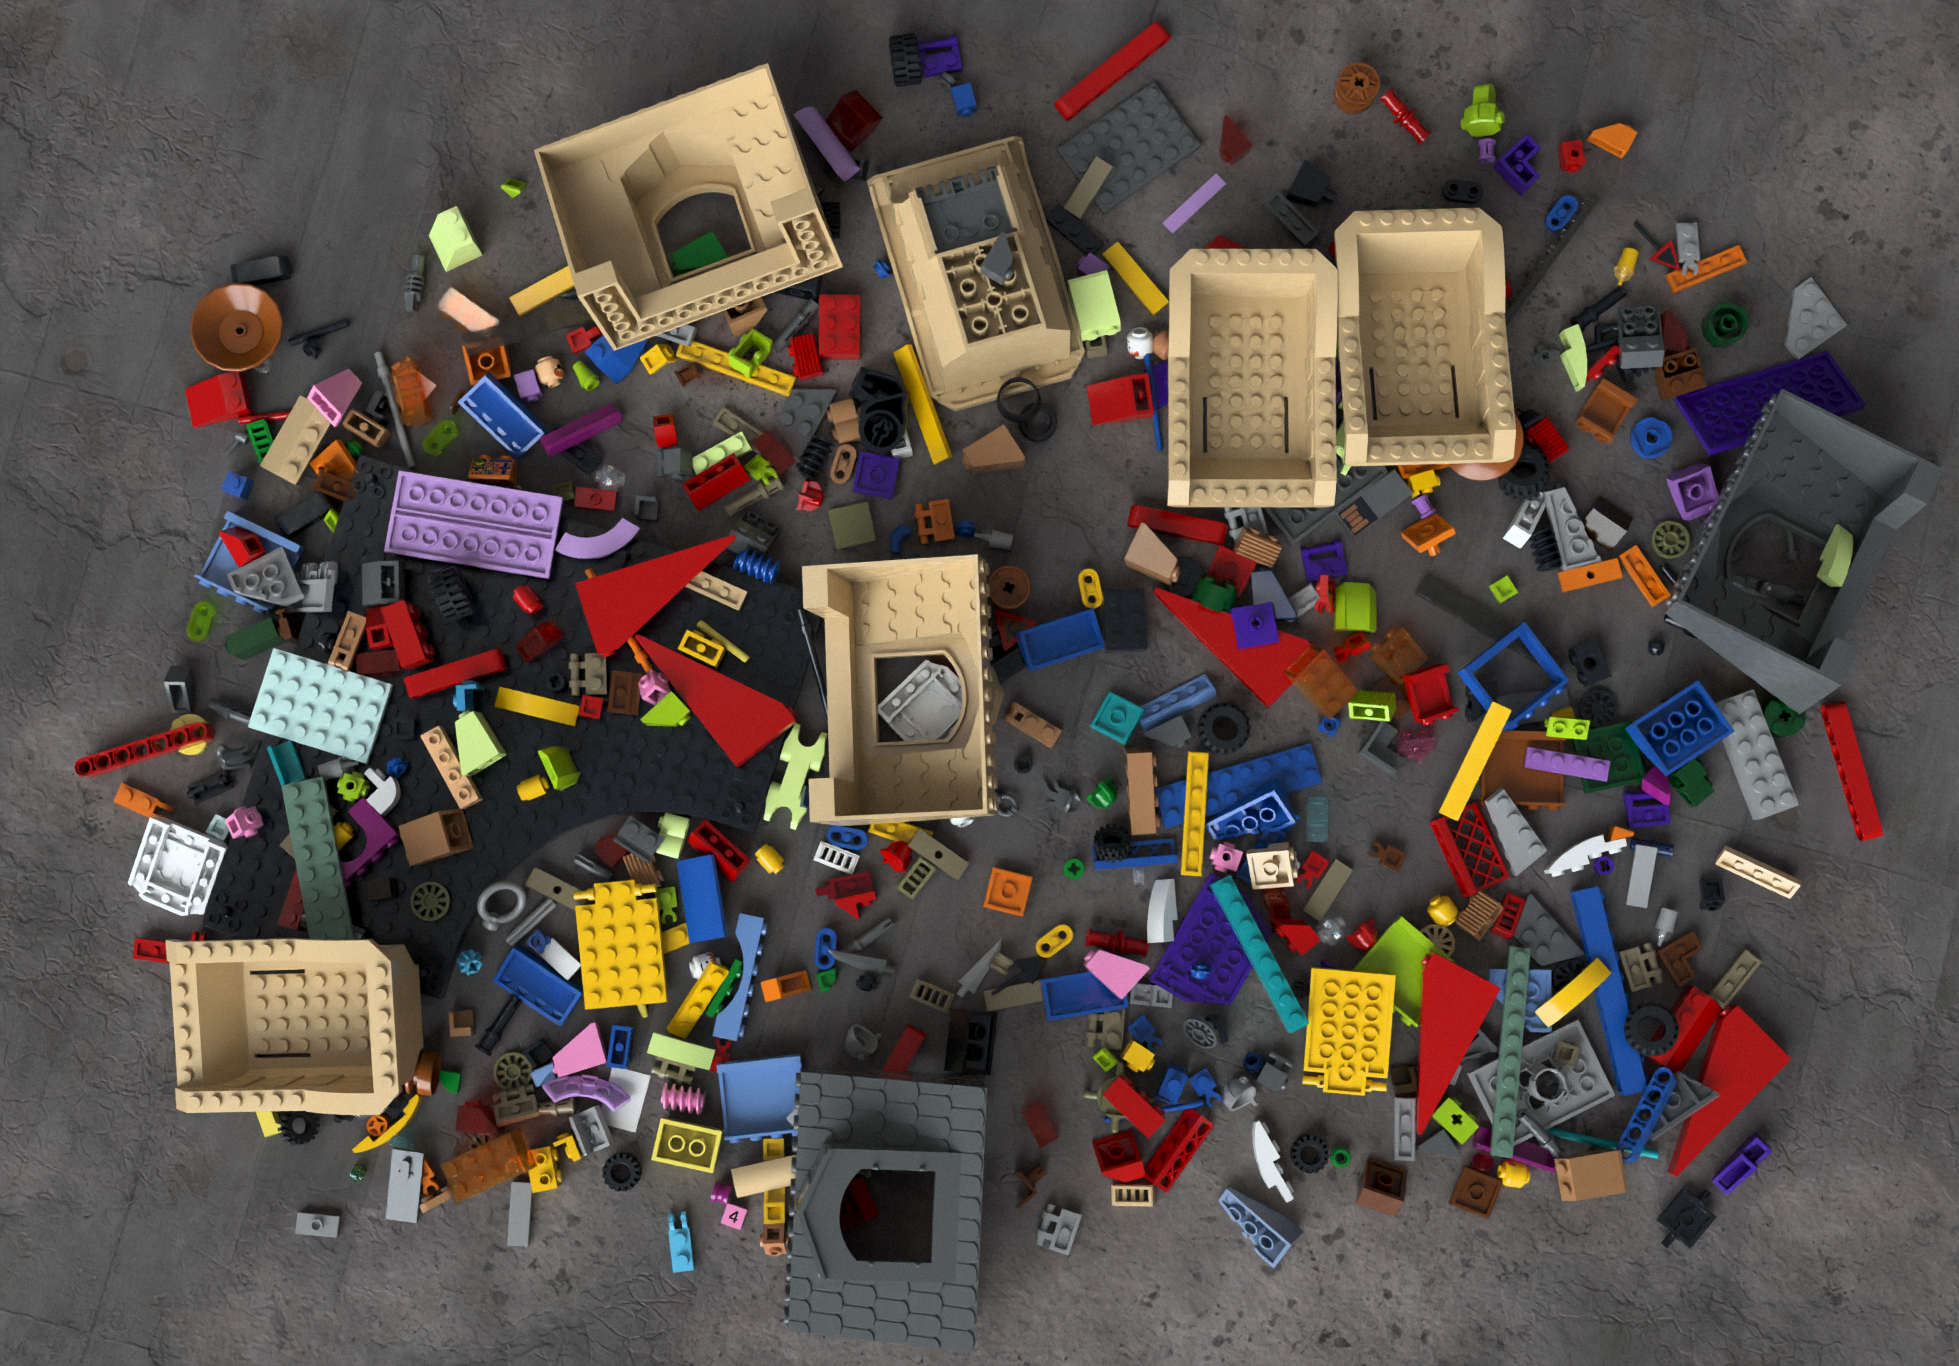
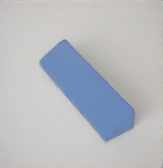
M1205 673L1140 706L1146 711L1139 723L1143 730L1147 732L1217 695L1215 687Z

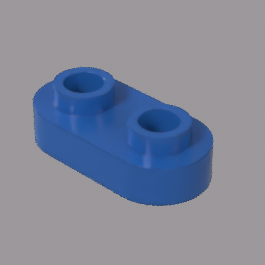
M1565 195L1560 198L1545 218L1544 224L1549 231L1558 232L1562 230L1578 209L1576 198L1571 195ZM1563 205H1568L1569 210L1564 209ZM1551 220H1556L1557 225H1553Z
M832 826L827 831V840L833 846L861 850L868 842L865 832L859 829ZM839 832L841 838L835 840L833 838L834 833ZM860 836L861 842L859 844L854 843V837Z
M829 928L821 929L816 936L814 962L822 970L830 969L835 963V958L827 949L836 950L837 935ZM826 934L831 937L828 943L823 941V936ZM823 955H827L829 957V961L827 963H823L821 961V957Z

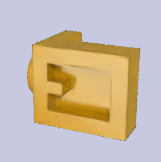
M656 344L640 357L650 375L655 374L668 363L676 361L674 351L667 344Z
M569 1132L557 1136L558 1141L553 1143L554 1147L566 1142L565 1151L569 1159L572 1158L574 1162L585 1157L579 1148L575 1134L569 1135Z

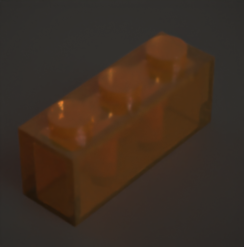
M452 287L449 288L437 304V308L441 311L439 315L447 321H450V319L454 320L457 323L455 326L461 331L466 332L468 330L473 334L472 338L477 342L494 339L503 327L499 320Z

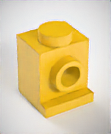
M1433 469L1412 475L1407 479L1408 486L1413 492L1411 494L1412 499L1417 498L1420 492L1422 495L1434 492L1433 489L1441 484L1438 474H1435Z

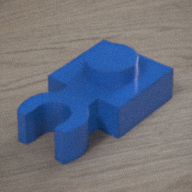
M1143 1014L1127 1027L1140 1044L1144 1041L1147 1042V1048L1150 1052H1155L1151 1047L1152 1042L1157 1041L1159 1045H1163L1161 1039L1152 1035L1156 1029Z
M1207 1068L1188 1078L1199 1097L1205 1094V1102L1209 1107H1212L1210 1103L1212 1096H1215L1219 1102L1222 1101L1221 1096L1212 1090L1217 1085Z

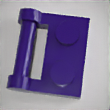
M950 35V38L929 42L918 41L923 78L938 76L943 72L949 74L962 71L956 35ZM947 46L952 47V51L925 55V50Z
M1340 539L1333 540L1332 543L1309 548L1307 546L1300 547L1307 584L1320 580V575H1329L1331 578L1348 574ZM1333 550L1336 553V556L1314 561L1309 560L1310 555Z
M1623 792L1628 828L1670 824L1668 805H1664L1659 801L1660 805L1633 807V801L1655 798L1646 792Z

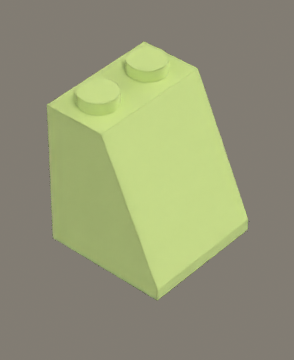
M457 206L437 215L429 237L446 272L482 256V252L467 220Z
M1107 270L1068 280L1069 300L1081 341H1091L1097 337L1110 336L1121 331L1120 317Z
M467 710L458 716L460 719L455 722L461 773L463 776L473 777L506 756L507 753L481 712H470V710Z

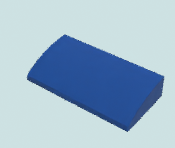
M489 371L458 401L517 460L548 429Z
M1094 608L1082 610L1014 632L1029 672L1105 647Z
M714 854L677 861L689 942L695 943L727 937Z
M519 944L512 948L492 980L560 1027L567 1020L584 994L582 986L571 979L567 981L552 966Z
M1090 971L1039 979L1047 1021L1129 1008L1127 994L1123 999L1118 998Z

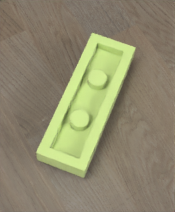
M741 431L692 458V467L696 475L732 453L739 458L753 449L744 432Z

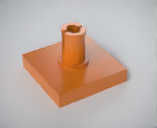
M341 439L335 440L309 463L317 475L319 470H322L348 481L352 480L354 471L357 472L355 469L357 463Z
M1433 513L1400 531L1402 538L1419 553L1428 549L1430 556H1436V551L1438 554L1441 553L1438 543L1456 534L1454 527L1437 513Z

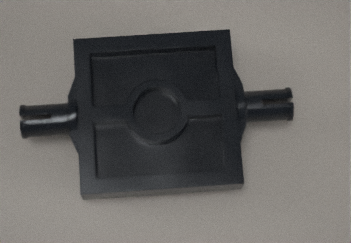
M1682 1188L1656 1219L1668 1233L1660 1243L1668 1249L1676 1239L1691 1249L1716 1219V1216L1709 1211L1705 1204L1713 1194L1705 1189L1697 1198Z

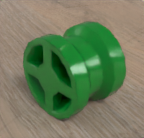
M1070 859L1065 863L1063 872L1067 878L1075 880L1083 875L1084 865L1078 859Z

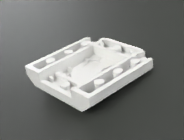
M925 660L878 705V715L903 741L946 739L954 729L961 712L962 687L960 679L948 667Z
M152 816L146 827L128 884L130 886L133 885L139 891V896L143 900L178 915L205 914L228 846L221 840L168 818Z

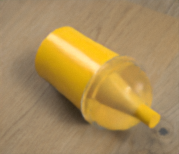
M1633 248L1623 249L1618 264L1614 268L1615 278L1619 280L1618 285H1622V282L1628 281L1634 276L1639 252Z

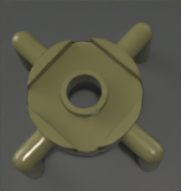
M1119 1060L1117 1063L1116 1076L1104 1080L1098 1091L1084 1088L1082 1093L1084 1098L1096 1099L1101 1111L1112 1118L1111 1132L1113 1133L1119 1131L1120 1119L1125 1118V1116L1102 1095V1092L1119 1074L1124 1077L1125 1062L1123 1060ZM1148 1094L1150 1098L1148 1102L1152 1104L1153 1097L1152 1095Z

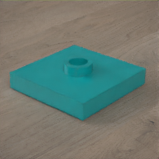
M1109 691L1090 727L1126 746L1146 710Z

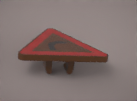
M999 609L994 611L1004 651H1008L1017 643L1014 632L1038 624L1036 620Z

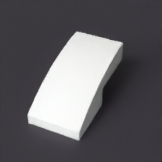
M551 938V943L546 945L544 952L540 954L567 981L581 967V963L554 938Z

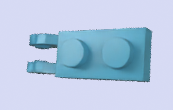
M681 1212L683 1228L677 1229L675 1228L674 1214L668 1213L673 1273L694 1270L691 1230L688 1227L687 1212Z

